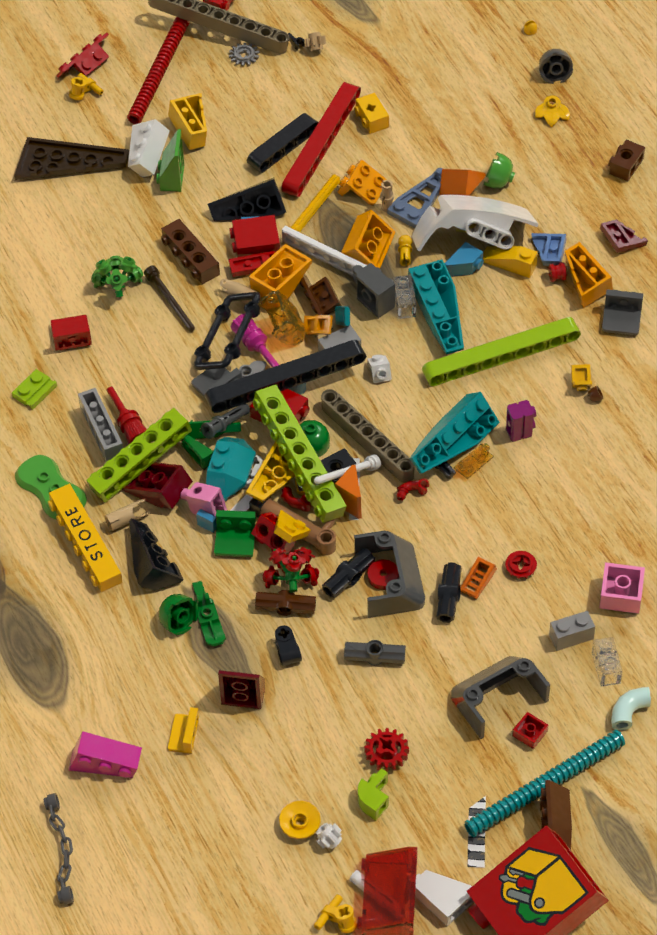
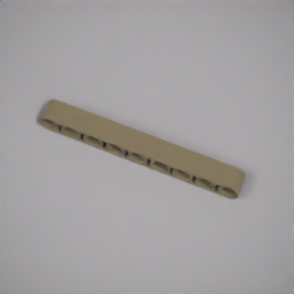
M148 0V5L154 9L272 52L283 54L288 49L289 35L286 32L202 1Z

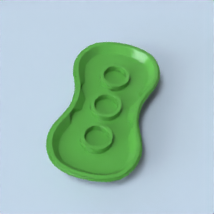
M44 455L33 456L18 467L15 472V480L20 487L35 494L41 501L45 513L49 517L56 519V512H52L48 505V501H50L49 492L63 487L70 482L63 478L57 463L53 459ZM70 483L84 507L87 502L85 492L80 487Z

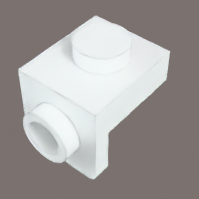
M374 355L372 358L367 359L374 383L390 381L392 379L390 363L385 355Z

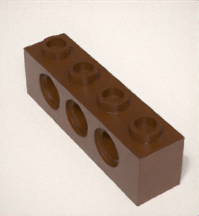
M180 219L161 228L163 244L165 246L168 245L172 254L181 260L184 268L190 270L195 280L197 279L201 284H204L220 275L219 262Z

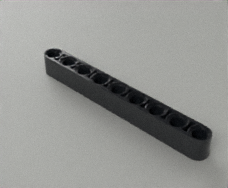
M351 340L211 388L205 393V398L212 412L219 413L253 401L258 390L277 385L279 390L283 391L358 365L365 361L367 356L358 340Z

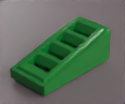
M186 435L181 440L182 447L205 470L209 466L214 451L191 436Z

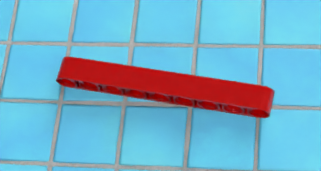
M346 82L342 83L282 183L281 192L300 197L356 104V99L359 98L361 93V87Z

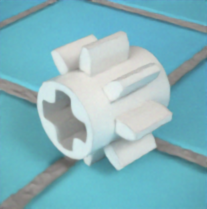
M324 823L316 832L318 835L316 842L322 848L333 849L342 840V834L340 833L342 830L336 823L333 825L331 823Z

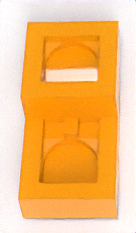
M304 316L302 334H331L333 316Z

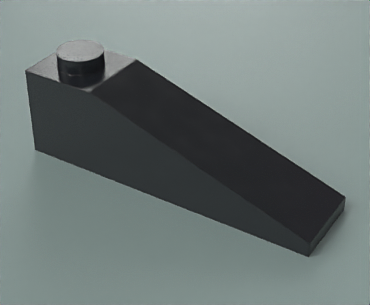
M131 518L129 525L133 567L138 584L142 588H149L155 591L181 583L184 579L175 562L170 563L167 559V551L156 544L158 539L147 524Z

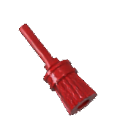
M110 386L107 388V392L120 413L117 418V425L120 427L121 432L124 433L129 445L147 429L142 424V419L138 412L126 409L115 389Z

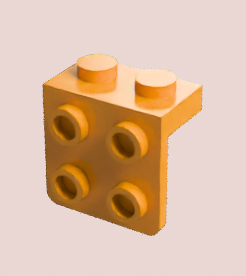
M361 159L356 165L352 164L347 169L346 173L348 175L344 176L339 182L340 188L337 193L343 196L351 189L368 204L374 205L382 192L381 183L387 179Z

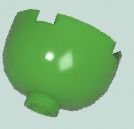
M499 152L495 154L498 158L497 160H492L487 172L488 183L485 181L483 185L494 189L502 188L507 182H512L515 175L512 172V161Z

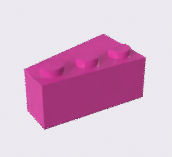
M82 731L73 748L69 771L133 778L138 769L142 747Z

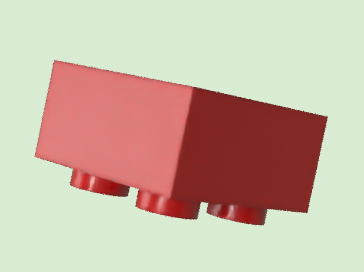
M527 712L513 729L512 736L534 749L548 732L549 725Z

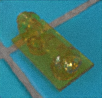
M487 443L480 444L454 466V469L466 479L470 478L494 457L489 452L490 446Z

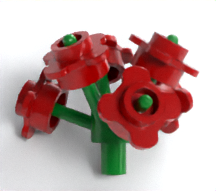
M301 547L286 555L287 551H282L279 548L277 550L274 549L270 553L271 557L268 560L272 561L273 565L277 564L278 568H282L285 576H280L279 571L270 565L269 569L263 573V582H265L266 588L269 589L271 585H277L279 580H284L286 584H289L290 592L295 593L298 591L297 584L301 579L305 584L311 583L312 586H317L319 570L318 568L311 567V564H309L312 558L315 559V556L311 554V550ZM308 563L305 565V568L301 571V575H299L302 565Z

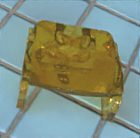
M279 290L272 291L261 298L259 305L267 311L274 327L272 335L288 345H298L303 342L307 331L298 310Z

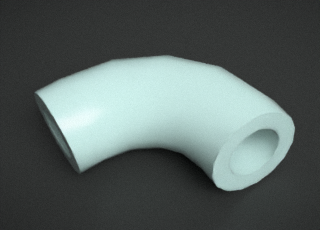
M649 687L632 689L619 697L612 709L611 723L613 729L622 731L631 728L633 712L640 708L650 707L651 696Z

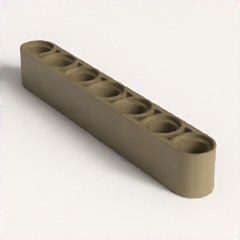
M327 389L322 392V410L368 453L377 455L381 460V464L399 481L406 483L414 479V464L402 450L335 390Z

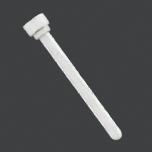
M375 454L367 456L364 462L355 464L357 472L364 469L369 471L377 470L381 466V460ZM351 466L315 477L314 483L321 484L340 478Z

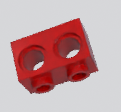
M272 512L261 514L251 534L257 538L258 542L270 547L272 552L274 549L280 548L282 551H287L285 554L290 553L296 541L288 543L283 539L282 543L281 537L274 533L278 519L277 516Z

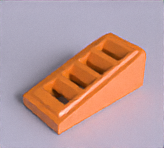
M478 557L461 585V592L477 599L496 572V565ZM480 568L487 570V572L480 571ZM476 574H479V575L483 576V579H480V578L476 577L475 575H476ZM472 580H475V581L479 582L480 584H479V586H478V585L472 583L471 581H472ZM468 585L475 588L476 591L473 592L467 589Z

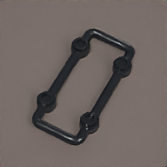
M258 292L228 295L223 303L216 307L214 311L216 318L205 341L194 352L196 356L194 361L195 369H222L227 367L232 359H237L241 355L239 344L251 319L260 314L258 304L261 296ZM252 300L244 307L246 314L232 343H229L224 349L226 354L224 360L206 362L211 358L209 347L222 320L225 321L231 316L230 303L232 301Z

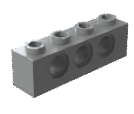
M96 388L78 394L79 404L107 462L123 449V444Z

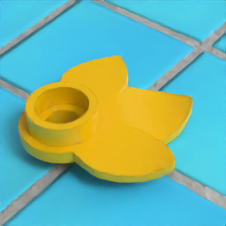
M550 95L544 99V103L537 106L535 117H544L547 124L553 127L559 118L568 121L570 112L567 106L561 104L557 96Z

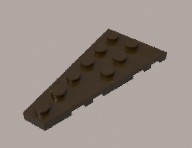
M27 137L14 177L15 180L123 168L126 167L129 150Z

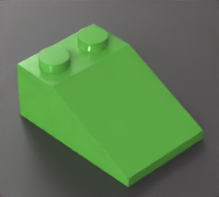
M181 129L176 131L162 153V160L158 161L160 173H157L156 182L160 184V191H182L185 164Z

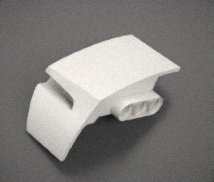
M440 195L438 197L440 209L432 206L427 208L414 229L412 239L416 249L421 251L436 229L440 227L449 229L455 226L465 230L468 235L502 249H510L514 245V238L509 229L514 220L535 227L538 226V223L527 209L514 204L475 196ZM476 223L474 228H469L471 224ZM493 230L491 234H485L486 231ZM504 236H509L506 241H501Z

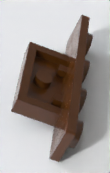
M304 274L299 283L303 288L305 287L306 291L304 293L312 301L311 307L316 314L329 315L335 311L336 306H342L326 276L311 285L308 277Z

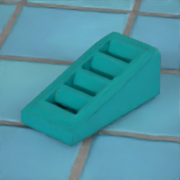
M349 306L335 307V323L337 325H350Z

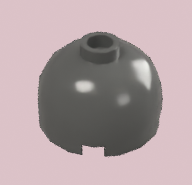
M561 49L546 51L539 60L541 77L550 84H554L553 81H561L560 83L569 79L573 73V63L569 54Z

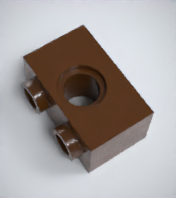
M626 139L623 145H619L616 155L612 156L609 160V174L628 182L644 159L645 147Z

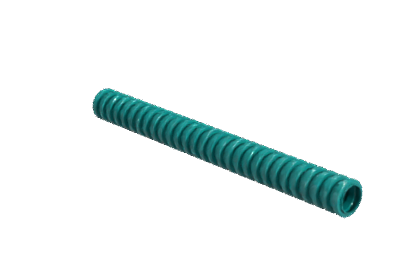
M613 730L612 733H608L607 736L597 740V743L594 742L591 746H587L586 749H582L581 752H577L576 755H572L571 759L567 758L565 762L563 761L560 765H556L555 768H551L550 772L546 771L544 775L541 774L539 778L536 777L534 781L531 780L529 785H523V788L520 787L518 791H513V794H508L507 797L502 798V801L499 800L497 804L494 803L491 807H487L486 811L482 810L481 814L477 813L475 817L472 816L470 821L466 820L464 822L467 832L472 837H476L477 833L481 834L483 830L486 831L488 827L493 826V823L497 824L499 820L502 821L504 817L507 818L509 813L513 814L515 810H520V807L523 808L526 804H530L531 801H535L536 797H541V788H545V780H551L561 785L563 781L566 782L568 778L570 779L573 775H577L578 772L587 769L589 765L592 766L594 762H598L599 759H603L604 756L613 753L615 749L618 750L620 746L623 747L625 745L623 735L618 730Z

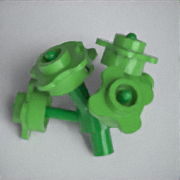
M112 256L106 261L102 259L96 263V270L92 274L91 280L94 283V288L102 287L105 283L111 284L112 289H115L116 297H123L122 288L125 287L124 283L129 280L134 283L137 281L142 283L143 271L135 265L136 262L131 257Z

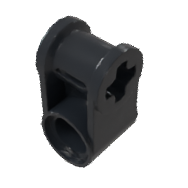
M285 625L279 626L275 630V644L281 665L286 666L302 661L301 652L292 629Z

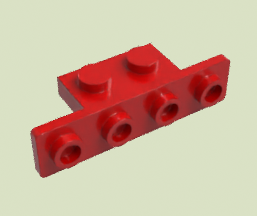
M107 32L103 36L99 34L93 40L94 43L92 45L88 43L82 49L83 52L80 55L76 53L72 56L69 64L65 62L58 69L60 72L57 74V77L60 78L73 66L79 73L88 76L109 58V55L100 46L109 34Z

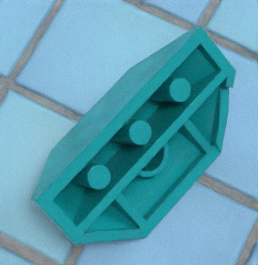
M224 437L217 440L207 469L206 484L221 488L224 501H226L229 496L235 494L247 484L256 452L244 439Z

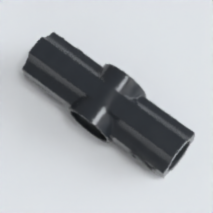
M361 549L349 561H343L337 567L335 574L322 584V589L330 598H335L348 585H355L361 578L362 573L375 562V557L368 549Z
M448 562V564L444 565L442 583L438 585L439 602L436 617L437 620L444 623H450L454 620L456 604L459 602L461 595L460 578L462 568L461 565L453 562Z

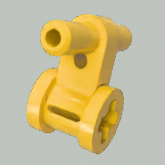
M82 73L71 79L72 88L69 91V97L74 100H82L84 93L91 90L98 95H102L104 92L102 88L96 85L92 78H88Z
M339 894L335 895L329 905H325L322 909L320 917L314 923L315 929L321 930L325 923L330 920L338 923L341 932H353L356 930L358 923L354 917L352 906L348 904L339 906L343 898Z

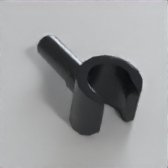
M288 33L289 38L294 42L296 50L299 49V44L304 47L305 40L303 38H295L291 33Z

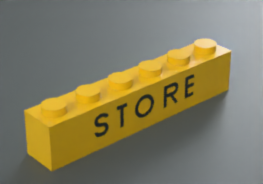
M69 483L49 492L50 501H48V505L52 512H56V519L60 527L64 526L66 530L64 532L68 541L73 542L75 554L77 557L81 556L84 570L90 572V579L94 587L98 586L99 590L103 592L121 584V572L71 484Z

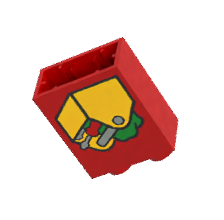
M547 825L467 890V893L475 902L468 909L472 918L484 930L491 925L498 935H568L609 901L560 835Z

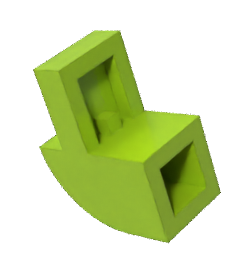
M382 768L377 774L373 773L368 782L361 779L358 784L359 807L375 821L389 806V796L381 791L388 783V772Z

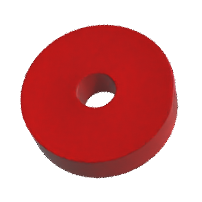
M377 560L368 568V581L376 589L386 590V585L389 581L399 579L397 565L390 560Z

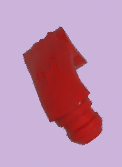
M419 479L401 484L397 487L396 497L398 500L403 501L412 490H417L420 495H425L427 493L425 487H429V482L427 479Z
M286 486L282 489L281 499L286 504L303 512H308L311 509V504H309L310 502L306 499L305 495L301 498H295L290 487Z

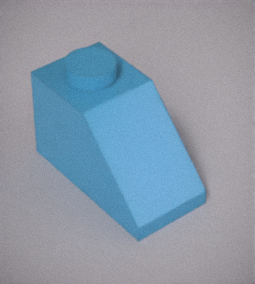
M465 242L445 262L450 276L471 275L477 269L479 270L484 263L483 251Z

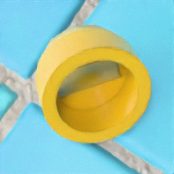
M533 20L527 21L524 25V33L527 35L536 34L537 24Z

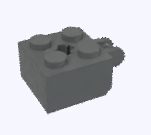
M372 263L365 267L361 265L354 266L353 280L357 284V300L378 319L395 308L394 281L386 277L381 269L376 268Z

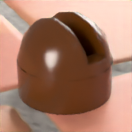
M598 386L588 391L590 401L598 402L604 399Z

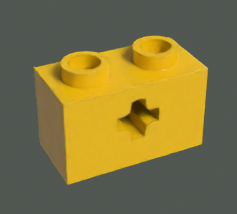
M375 93L356 99L355 114L361 118L363 127L367 128L370 134L389 128V115Z

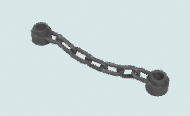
M52 793L44 798V805L46 810L50 809L49 823L56 831H60L62 837L60 844L62 854L64 855V864L61 866L57 877L61 883V890L57 891L60 904L64 903L66 905L74 903L72 889L70 886L66 887L65 884L69 879L72 869L69 864V855L73 852L72 840L65 836L63 830L65 823L55 814V810L60 809V803L57 794ZM56 818L62 824V826L58 825V828L52 822L55 821ZM67 840L69 841L70 851L64 849V843H67ZM64 868L68 870L65 879L61 876Z

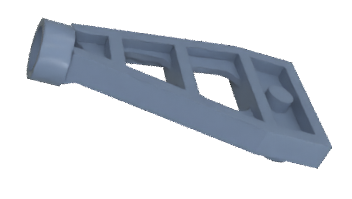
M437 168L431 176L399 196L387 209V214L415 228L427 208L433 206L440 192L443 168ZM426 186L434 190L430 196L420 191ZM417 197L424 201L421 209H417L408 204V201Z

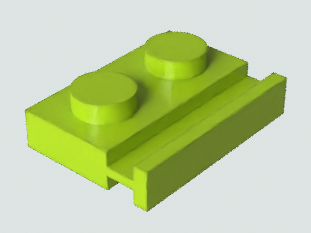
M35 369L12 392V397L24 405L30 406L33 410L57 387V381L51 380L49 376Z

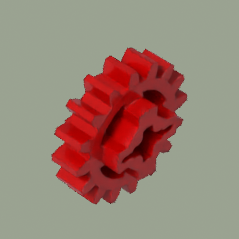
M386 728L385 732L378 729L377 735L371 733V739H366V746H364L366 760H370L371 766L376 764L377 770L384 767L385 771L388 772V768L392 767L395 771L397 764L402 767L403 760H408V740L404 739L403 733L397 735L396 729L392 732H389V728Z

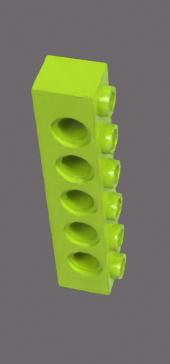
M175 408L166 412L156 423L150 425L144 433L137 436L132 443L121 449L115 457L108 460L103 467L90 475L86 481L91 490L106 503L192 431L188 420Z

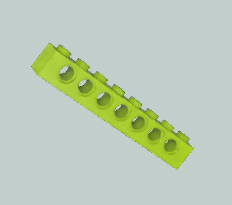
M277 385L256 391L253 406L260 413L263 424L267 425L270 436L279 446V452L287 460L289 469L294 472L298 485L302 486L306 499L314 507L315 515L321 519L322 523L342 517L347 505L333 481L317 485L313 484L315 477L327 474V471Z

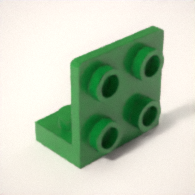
M216 510L217 530L214 555L253 557L255 536L251 533L256 525V513L250 511Z

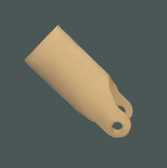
M228 279L220 281L223 292L229 295L258 292ZM242 300L240 302L247 304L252 300Z
M145 499L133 502L105 515V521L111 531L129 524L131 518L138 520L148 515L150 511L139 516L133 514L134 506L145 501Z

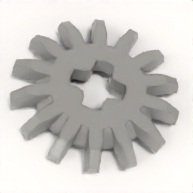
M239 43L237 47L233 46V50L229 51L231 53L229 58H233L231 61L236 62V65H239L241 62L242 66H244L245 62L251 65L250 61L256 62L255 59L259 58V55H257L259 51H255L257 47L252 48V44L246 45L244 43V45H240ZM244 52L247 53L245 57H241V54H243Z

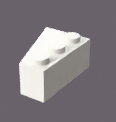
M156 119L132 125L128 167L141 177L154 175L170 130Z

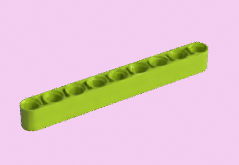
M567 317L427 362L423 365L422 372L430 386H437L573 342L580 337L581 332L574 319Z

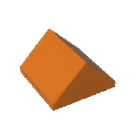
M442 169L440 195L469 196L485 178L486 174L473 170Z
M351 465L335 483V487L347 505L345 511L359 519L362 518L361 494L356 465Z

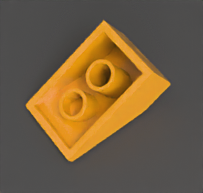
M284 244L249 276L251 289L260 292L262 298L279 307L291 296L312 264V259Z

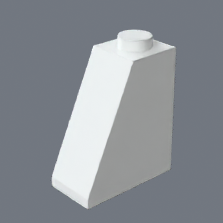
M425 870L422 874H417L411 881V893L446 926H449L474 903L467 893V890L472 887L471 885Z

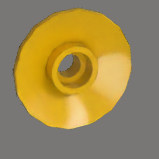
M294 801L282 809L279 822L282 831L289 837L305 839L314 835L318 830L321 817L318 809L310 802ZM302 821L304 824L298 825L297 822Z

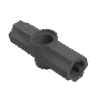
M371 640L368 643L345 642L344 660L367 661L370 665L374 666L382 662L405 664L406 645L383 644L379 640Z

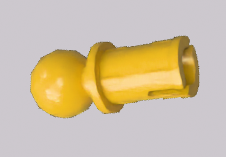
M402 235L398 239L399 263L405 266V260H407V266L411 264L412 239L408 235Z

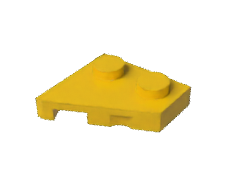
M280 510L274 530L276 535L288 543L309 535L311 529L306 527L304 522L296 520L283 510Z

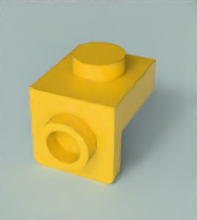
M590 364L571 365L572 388H577V391H587L588 388H591Z

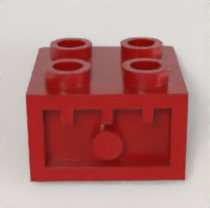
M87 315L51 320L55 351L92 345Z

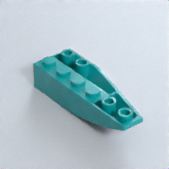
M443 259L409 268L408 283L427 324L446 355L464 350L456 288Z
M481 392L466 394L424 437L410 457L419 474L477 445L500 423Z

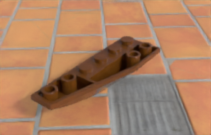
M545 780V788H541L540 811H542L541 829L546 825L560 835L571 850L570 790L551 780Z

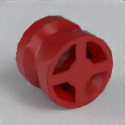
M564 262L558 265L549 264L548 271L551 282H555L558 279L566 280L567 274Z

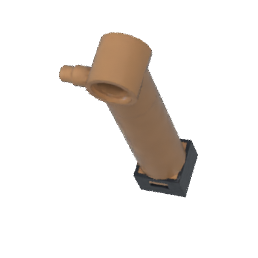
M271 496L264 502L255 498L249 501L250 512H255L256 517L259 518L261 514L268 512L278 516L280 510H283L294 519L304 522L306 527L311 529L309 535L302 539L317 547L320 554L330 555L335 552L336 534L331 530L335 520L328 521L322 527H319L275 502Z

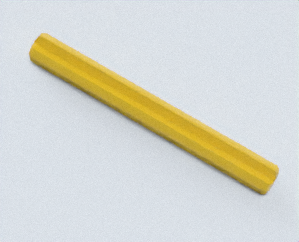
M333 174L292 224L291 229L301 232L339 184V176Z

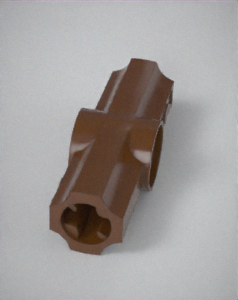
M281 590L278 593H256L255 610L276 611V613L282 616H290L293 613L315 614L316 596L295 595L290 590Z

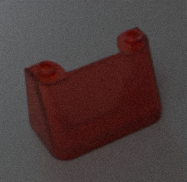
M409 846L368 853L366 858H362L361 871H365L362 917L358 916L357 929L361 930V935L414 934L418 847Z

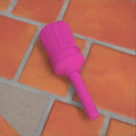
M246 313L239 315L233 320L231 330L235 334ZM251 319L242 338L243 344L250 352H260L271 367L278 366L277 361L266 349L267 336Z

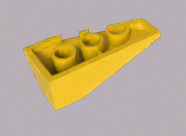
M276 441L245 493L261 502H264L295 477L294 472L288 467L287 460L280 454Z

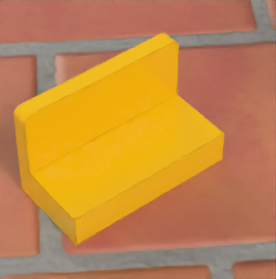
M190 707L189 715L175 714L168 744L169 751L192 754L199 723L198 708Z

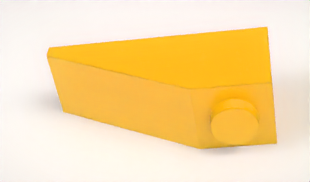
M487 246L483 253L484 263L527 278H531L537 266L538 252L523 246H512L510 249Z

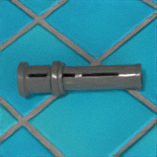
M245 403L237 406L222 416L213 417L209 423H203L201 425L202 434L206 438L212 439L216 433L225 431L229 424L249 414L250 408L248 404Z

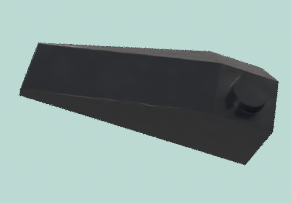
M274 177L207 204L214 221L239 220L241 217L275 215L276 217L287 213Z

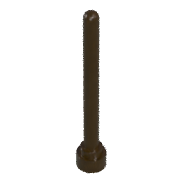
M154 265L147 267L144 271V276L148 281L155 283L186 328L193 332L195 326L161 281L160 272Z

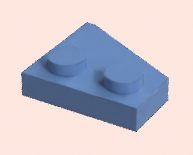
M531 234L532 241L543 266L562 263L567 239L566 234Z

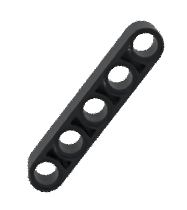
M307 113L301 114L253 150L247 157V163L260 173L265 172L307 140L319 122Z

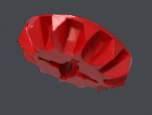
M515 551L506 559V571L518 579L521 577L527 579L528 576L534 575L537 569L535 557L526 551ZM521 560H523L524 566L520 570L518 565L521 563Z

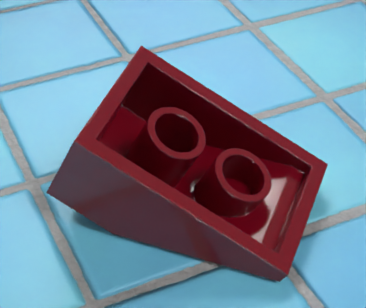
M154 462L126 485L122 491L139 499H145L146 502L154 506L173 509L181 498L182 490L184 488L188 489L193 481L182 465Z
M219 670L221 705L262 709L265 693L264 677L257 674Z

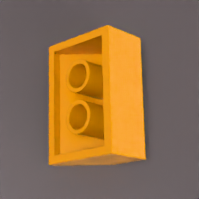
M371 209L357 216L341 253L365 265L372 263L376 268H380L396 232Z

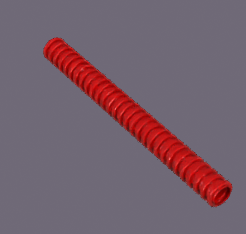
M179 17L175 18L127 115V119L131 123L139 124L142 122L190 21Z

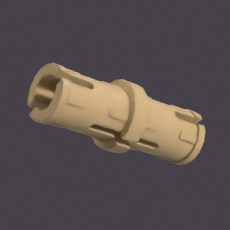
M384 180L381 183V209L384 212H387L394 199L393 183L390 180Z

